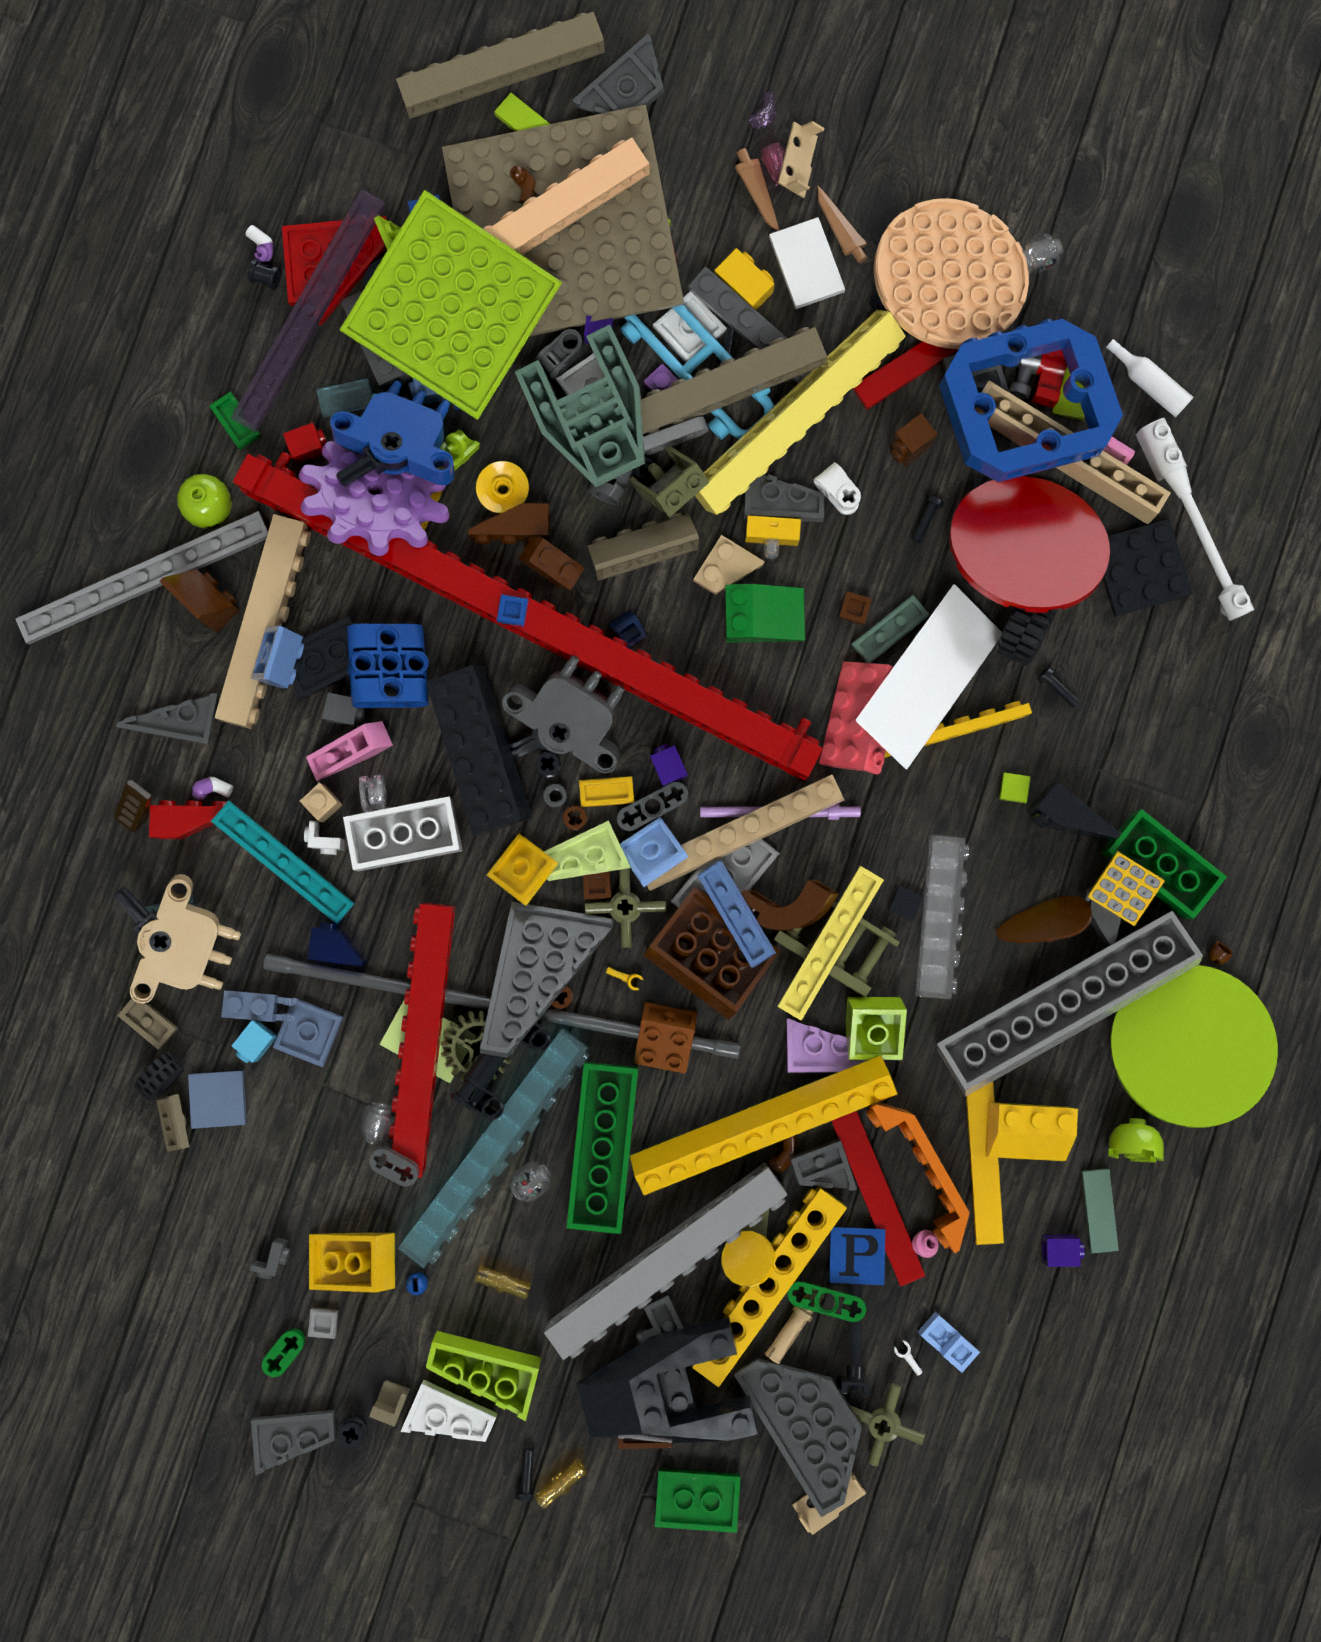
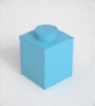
M252 1020L233 1043L232 1047L237 1050L235 1054L242 1061L254 1063L261 1059L278 1035L262 1022Z

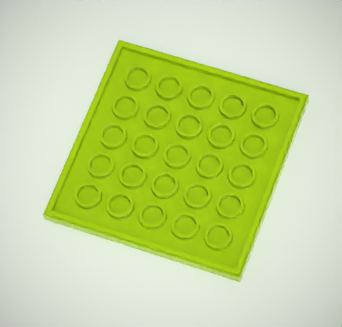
M424 190L341 326L340 331L478 420L562 282Z

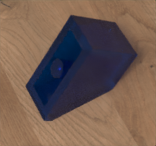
M320 923V928L312 927L307 959L365 966L366 960L344 931L336 930V924Z

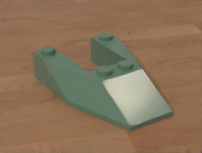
M611 325L586 336L605 377L559 400L539 360L515 371L542 435L595 487L645 464L640 387Z

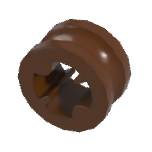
M572 806L564 812L563 821L569 829L578 831L586 825L587 815L582 808ZM575 811L581 813L580 819L582 822L579 825L575 823V826L570 825L571 819L568 815L571 812L575 814Z

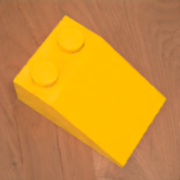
M395 1233L309 1234V1290L376 1293L395 1289Z

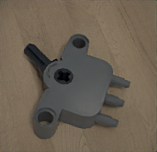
M572 656L561 671L552 673L538 694L521 684L511 686L502 700L504 710L533 729V734L510 744L514 759L538 748H541L543 752L549 750L556 754H565L573 751L575 757L601 773L612 772L620 758V749L604 736L615 718V706L621 699L625 691L624 688L619 685L612 691L609 697H606L595 689L602 676L599 671H594L586 683L572 675L579 662L576 656ZM511 696H519L522 700V703H514L511 699ZM601 754H609L613 761L603 760Z

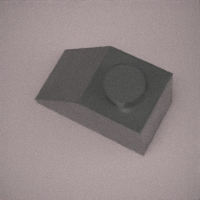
M1090 885L1089 889H1086L1083 894V899L1089 903L1092 910L1090 923L1102 943L1112 945L1116 942L1121 918L1087 897L1094 886Z

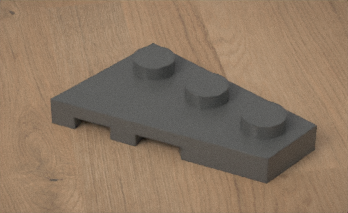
M768 474V476L762 475L757 477L749 484L750 487L745 492L744 519H747L748 516L801 519L802 522H823L824 493L795 483L791 485L777 480L778 477Z

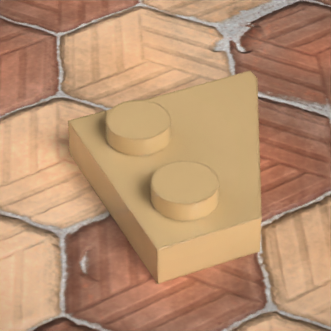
M721 535L693 581L716 595L725 590V585L736 583L743 579L744 576L761 568L765 561Z

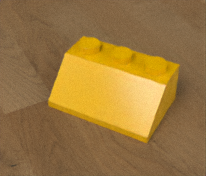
M989 1102L986 1157L1066 1161L1077 1137L1078 1109L1066 1106Z

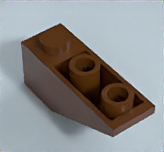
M521 503L468 529V535L477 544H490L491 540H501L503 544H517V540H528L529 542L531 537L550 541L549 504Z

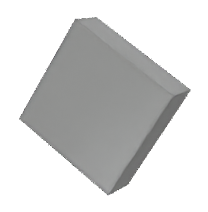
M312 1307L310 1309L308 1337L335 1339L337 1337L339 1310Z

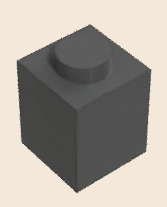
M327 693L322 719L327 722L358 728L359 722L364 720L366 708L353 707L351 697Z

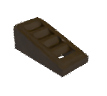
M129 780L118 803L115 820L131 832H136L148 821L151 794L133 780Z

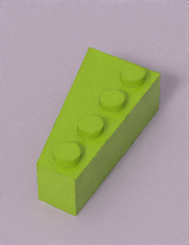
M437 1331L431 1344L426 1368L455 1384H461L469 1388L473 1394L479 1397L481 1395L495 1402L496 1406L504 1410L508 1409L517 1414L518 1418L526 1421L542 1357Z

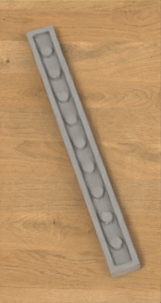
M259 511L20 616L16 618V622L27 644L34 643L162 586L159 581L163 577L201 569L266 540L268 535L267 526Z

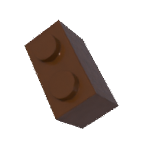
M922 413L899 429L889 446L891 448L890 454L897 463L902 462L905 467L929 450L937 436V432Z
M531 537L518 558L558 588L566 590L572 589L584 570L583 566L545 539Z

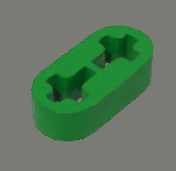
M294 1328L287 1330L264 1357L262 1369L267 1376L278 1377L283 1374L304 1348L306 1338L301 1330ZM293 1336L297 1337L296 1344L299 1347L293 1346L289 1351H286L284 1348L289 1343L287 1337L290 1339ZM281 1354L283 1356V1359L279 1362L281 1369L279 1367H276L274 1370L271 1369L270 1365L272 1362L269 1359L275 1360Z

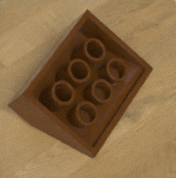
M694 887L643 956L729 1020L742 1006L780 950L772 945L776 954L756 967L751 968L711 898L697 887Z

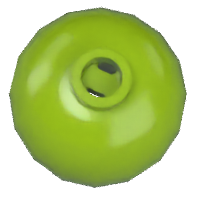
M197 474L189 477L179 487L177 494V505L182 516L193 526L203 529L223 523L229 516L232 508V501L227 486L211 475Z
M1130 1118L1129 1123L1119 1125L1111 1133L1108 1143V1156L1118 1159L1119 1154H1123L1124 1157L1130 1158V1161L1154 1163L1156 1159L1164 1161L1163 1139L1154 1127L1146 1125V1120Z

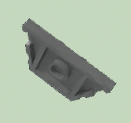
M649 34L645 35L572 100L574 106L597 115L645 104L648 107L664 93L651 36Z

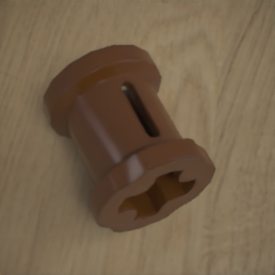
M567 985L562 990V992H567L568 997L564 999V1004H561L559 1000H554L551 1004L557 1009L565 1008L572 1002L573 992Z

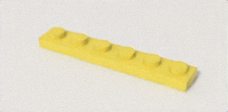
M859 866L777 1007L799 1020L803 1019L884 879Z

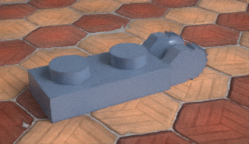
M224 990L221 1017L276 1022V1020L294 1022V1015L287 1013L277 1014L278 1003L292 1006L296 1005L297 999L279 997V995Z

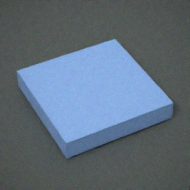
M661 817L620 843L632 871L643 887L688 858V855Z

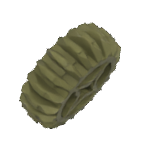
M469 1011L468 1021H465L464 1017L459 1015L458 1020L462 1024L457 1026L454 1022H450L449 1025L454 1029V1032L451 1033L445 1030L443 1033L446 1037L450 1038V1041H441V1046L449 1048V1050L441 1052V1056L444 1058L451 1057L444 1064L447 1068L455 1065L451 1071L453 1076L462 1071L460 1080L463 1082L465 1081V1074L480 1055L479 1051L478 1054L473 1055L474 1050L465 1042L470 1044L475 1042L477 1044V1041L482 1040L486 1023L483 1011H479L478 1019H475L474 1013ZM472 1026H482L481 1030L473 1038L460 1035ZM456 1043L468 1049L465 1065H462L456 1057ZM505 1058L503 1062L506 1064H510L511 1060L509 1058ZM500 1066L498 1070L504 1073L505 1069ZM496 1074L492 1077L493 1080L497 1079Z

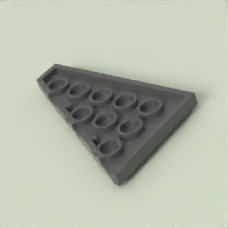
M511 902L480 1053L508 1058L611 932L614 926V919L529 904L525 906L522 903Z

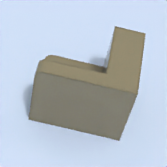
M385 1380L369 1417L395 1427L410 1389Z

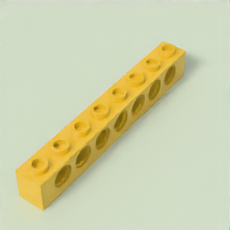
M817 1186L815 1190L811 1188L802 1200L805 1203L799 1212L795 1210L787 1221L789 1227L784 1234L779 1232L771 1243L775 1252L773 1271L769 1278L774 1280L773 1287L769 1290H764L759 1285L755 1287L740 1286L739 1291H741V1294L736 1301L731 1299L724 1308L723 1313L725 1316L723 1318L730 1317L731 1323L738 1322L743 1326L738 1334H734L737 1355L692 1365L693 1369L717 1387L722 1384L847 1209L845 1204L822 1187ZM817 1210L821 1212L822 1218L818 1223L812 1224L807 1221L808 1214L811 1211ZM796 1233L806 1235L805 1242L800 1246H796L791 1242L793 1235ZM780 1255H786L790 1258L789 1265L784 1268L778 1267L775 1261ZM748 1300H755L758 1302V1308L753 1312H748L743 1308L744 1303Z

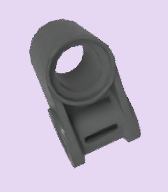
M573 329L563 331L536 356L535 361L539 360L540 364L550 373V378L553 381L564 374L568 367L583 354L584 346L579 332ZM575 340L578 344L574 349H567L564 347L566 342Z

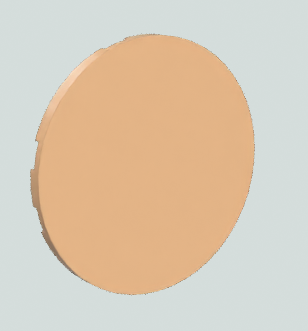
M957 199L927 200L915 204L914 207L903 213L901 212L888 225L882 235L874 259V279L878 295L885 309L891 312L898 325L923 342L949 349H959L961 344L970 338H977L979 340L987 338L994 332L1001 331L1004 333L1018 317L1026 301L1029 286V272L1025 254L1020 243L1016 242L1008 231L1009 228L994 214L991 216L979 209L978 205Z

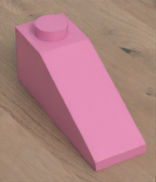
M383 721L359 726L308 755L306 758L316 781H319L373 757L393 746Z

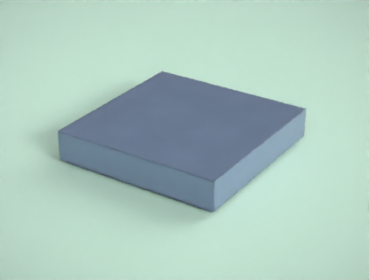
M293 997L297 999L296 1005L289 1006L287 1014L294 1015L295 1021H283L273 1048L317 1066L324 1067L344 1017Z
M244 1070L188 1075L191 1129L247 1124Z

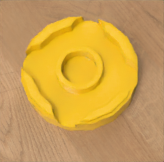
M742 1231L737 1239L729 1244H725L722 1252V1267L725 1275L732 1282L741 1286L755 1287L764 1283L772 1274L775 1252L772 1244L765 1236L753 1231Z

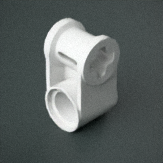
M834 462L813 479L818 490L824 493V496L829 499L841 514L850 515L858 509L861 493L837 463ZM844 497L847 498V499H849L850 497H852V498H853L852 503H851L850 501L844 502V501H843Z

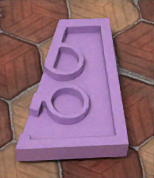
M788 1018L786 1019L787 1073H838L868 1061L849 1060L847 1037L835 1035L813 1026H807Z

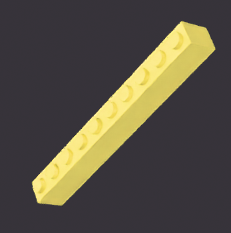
M876 310L827 356L828 364L812 370L704 472L710 483L699 491L695 497L706 511L716 515L726 511L730 507L732 500L738 495L745 493L749 489L750 483L757 477L764 475L768 471V467L775 460L782 458L794 442L801 440L813 424L820 422L832 406L838 405L850 389L857 387L869 371L876 369L887 354L894 352L900 346L899 343L906 335L891 312Z

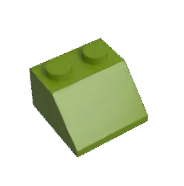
M847 997L845 1024L849 1060H870L880 1055L883 1060H903L907 1009L900 997Z

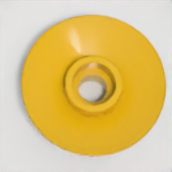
M499 461L488 465L481 471L476 482V493L479 501L486 509L501 514L526 501L529 493V483L520 467L511 462ZM501 486L508 488L505 494H500L498 490Z

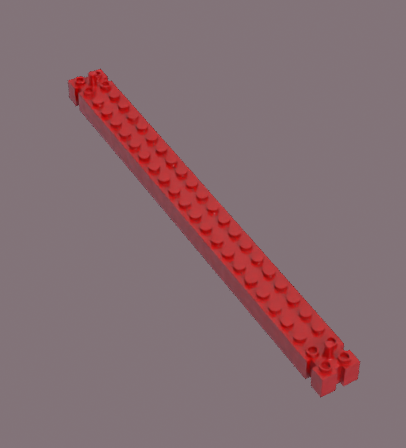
M282 452L273 466L271 465L272 461L258 454L255 458L247 454L233 480V483L240 488L241 492L291 519L304 522L310 529L327 537V532L333 525L332 520L324 515L308 516L301 511L302 501L306 497L315 495L318 492L314 486L302 482L295 477L296 474L286 468L291 456ZM351 536L344 543H341V545L567 661L572 656H576L579 659L577 666L591 673L599 671L602 674L601 678L616 686H622L624 690L762 761L786 771V773L803 782L809 777L823 750L822 747L818 746L820 743L818 740L805 735L811 724L809 720L802 718L796 730L785 723H781L779 726L771 722L772 717L766 713L757 710L755 714L746 709L748 705L736 698H733L732 701L722 696L723 692L712 686H709L707 689L698 684L699 680L686 673L684 677L675 673L676 668L663 661L660 664L652 661V656L645 651L637 649L634 652L627 648L628 644L617 637H613L612 640L603 635L604 631L590 624L587 628L579 623L580 619L568 612L565 615L558 613L555 610L556 607L544 600L539 603L531 598L532 594L521 588H518L517 591L511 589L508 586L509 583L498 576H494L493 579L484 574L485 570L471 563L468 567L460 562L461 558L449 551L446 554L441 553L437 550V546L430 541L424 547L416 548L402 538H394L389 541V550L383 556L372 554L369 551L367 540L361 536ZM501 594L527 598L529 600L524 627L497 622Z

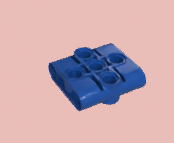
M353 624L347 627L349 655L347 671L350 676L353 707L416 708L429 705L428 687L426 684V669L428 668L429 661L425 655L422 625ZM380 636L389 637L392 644H384ZM360 661L365 663L367 666V670H359L356 667L355 662ZM382 662H390L394 670H386ZM408 662H416L420 670L411 669ZM384 687L392 688L396 695L393 697L388 696L384 692Z

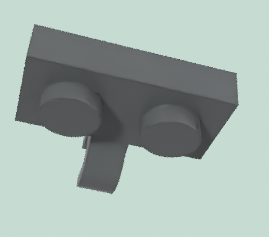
M668 1294L644 1306L652 1326L644 1328L635 1334L639 1344H641L650 1336L684 1328Z

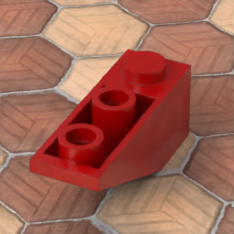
M160 800L159 805H150L149 837L154 839L187 838L214 825L211 820L227 802L213 801L212 806H202L201 801H186L185 806H175V801Z

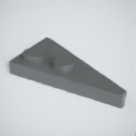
M212 693L209 696L196 700H187L178 705H170L152 710V712L140 716H131L117 722L116 727L210 745L220 695Z

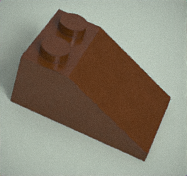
M195 569L166 576L159 581L198 620L217 633L240 611L234 606L237 600L226 590L221 593L215 587L218 582L208 572L203 575Z

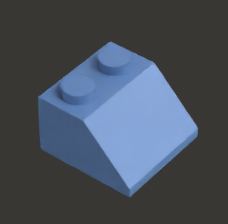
M281 626L266 627L251 679L278 688H288L289 684L292 685L296 676L294 665L296 659H300L304 649V644L301 643L303 637Z

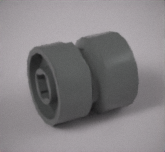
M633 469L608 481L614 485L606 482L595 487L590 483L587 490L588 493L603 502L619 505L624 494L622 486L628 484Z

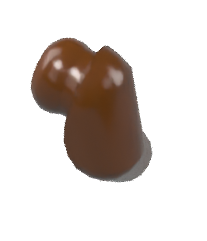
M516 165L510 170V177L521 189L519 203L523 205L525 201L534 196L536 181L527 169Z
M796 1135L782 1140L783 1151L778 1156L769 1159L768 1164L772 1171L784 1172L791 1165L789 1157L796 1155Z

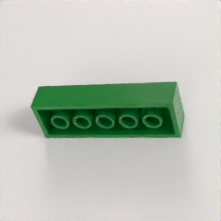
M595 1062L584 1063L567 1219L568 1229L621 1234L639 1067Z

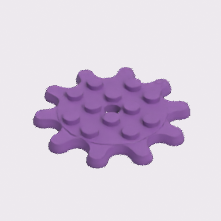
M334 441L327 442L322 448V455L329 463L327 466L305 465L299 471V479L306 484L314 486L318 492L315 495L306 497L302 501L301 511L308 516L324 515L329 517L333 525L329 528L327 537L336 544L344 543L351 536H361L367 540L369 551L377 556L387 554L389 541L394 538H402L413 547L421 548L428 542L427 534L422 529L421 524L425 521L444 523L449 519L447 507L430 497L435 492L443 491L446 485H437L407 472L396 475L382 472L377 475L372 470L347 487H343L338 482L336 474L364 457V455L346 450ZM378 489L380 490V494L372 495L368 492L378 491Z

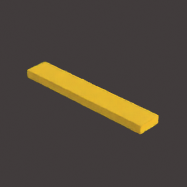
M993 1082L966 1096L975 1244L977 1245L1004 1243L999 1162L996 1157H986L989 1102H994Z

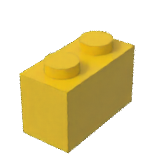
M736 248L715 269L714 274L753 309L757 310L773 293L774 280L767 271H761L754 265L755 262L748 253H741Z

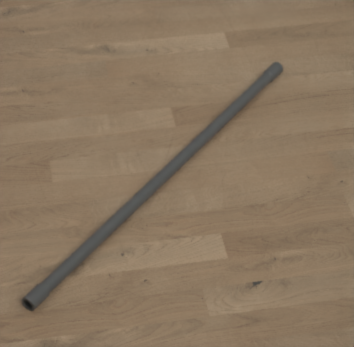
M266 954L263 968L270 971L299 974L404 995L406 989L411 987V982L307 963L273 954ZM446 989V1003L483 1010L489 1009L491 997ZM550 1008L539 1019L541 1021L638 1039L640 1031L639 1025ZM694 1036L691 1049L738 1059L741 1043Z

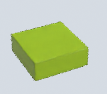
M1002 773L999 800L1027 803L1030 776Z

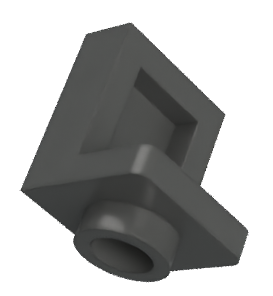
M277 1238L272 1242L268 1262L254 1261L250 1265L249 1270L256 1272L255 1275L264 1279H271L272 1276H277L281 1272L282 1265H286L288 1262L290 1249L287 1248L289 1240Z

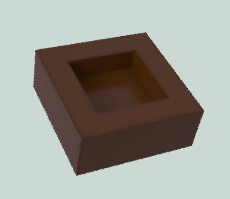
M847 591L839 619L864 626L872 598Z
M610 871L583 875L584 900L611 898Z

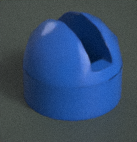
M420 1272L412 1273L406 1280V1289L412 1295H421L428 1287L427 1277ZM413 1278H418V1291H414Z

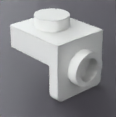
M309 821V826L305 827L304 841L308 842L309 848L321 849L320 854L337 855V850L345 849L344 839L319 837V822Z

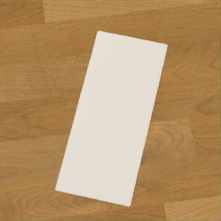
M954 584L856 718V722L905 769H908L998 642L1002 632Z

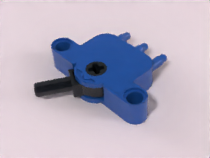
M396 380L387 392L379 393L370 400L362 417L345 411L335 413L330 419L335 443L364 455V457L336 474L338 482L343 487H347L374 470L377 475L382 472L390 475L407 472L437 485L451 483L454 479L453 457L448 452L440 449L444 441L443 420L448 412L450 402L443 400L437 410L434 411L422 406L426 396L423 390H419L412 401L398 396L402 384ZM442 466L446 467V469L443 470L437 469L438 467Z

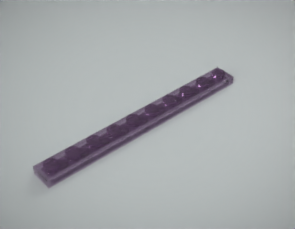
M362 189L360 190L231 416L233 421L254 433L258 431L375 226L374 218L380 216L386 206L384 201Z

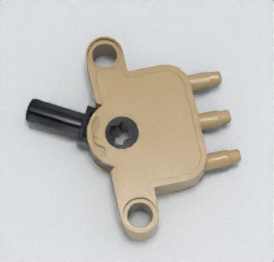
M175 875L170 880L158 912L153 909L149 913L126 887H122L113 895L116 902L136 922L133 929L138 933L137 945L143 956L130 987V996L137 1003L144 1004L151 1001L159 982L186 990L194 988L198 984L211 989L220 990L222 988L223 982L203 975L208 960L226 965L231 963V957L212 950L217 935L239 940L241 933L220 925L214 913L188 904L193 891V882L186 875ZM175 883H182L186 886L187 892L182 895L177 894L173 890V885ZM158 936H167L166 942H158L156 940ZM141 983L147 984L151 992L141 993L138 991L137 985Z

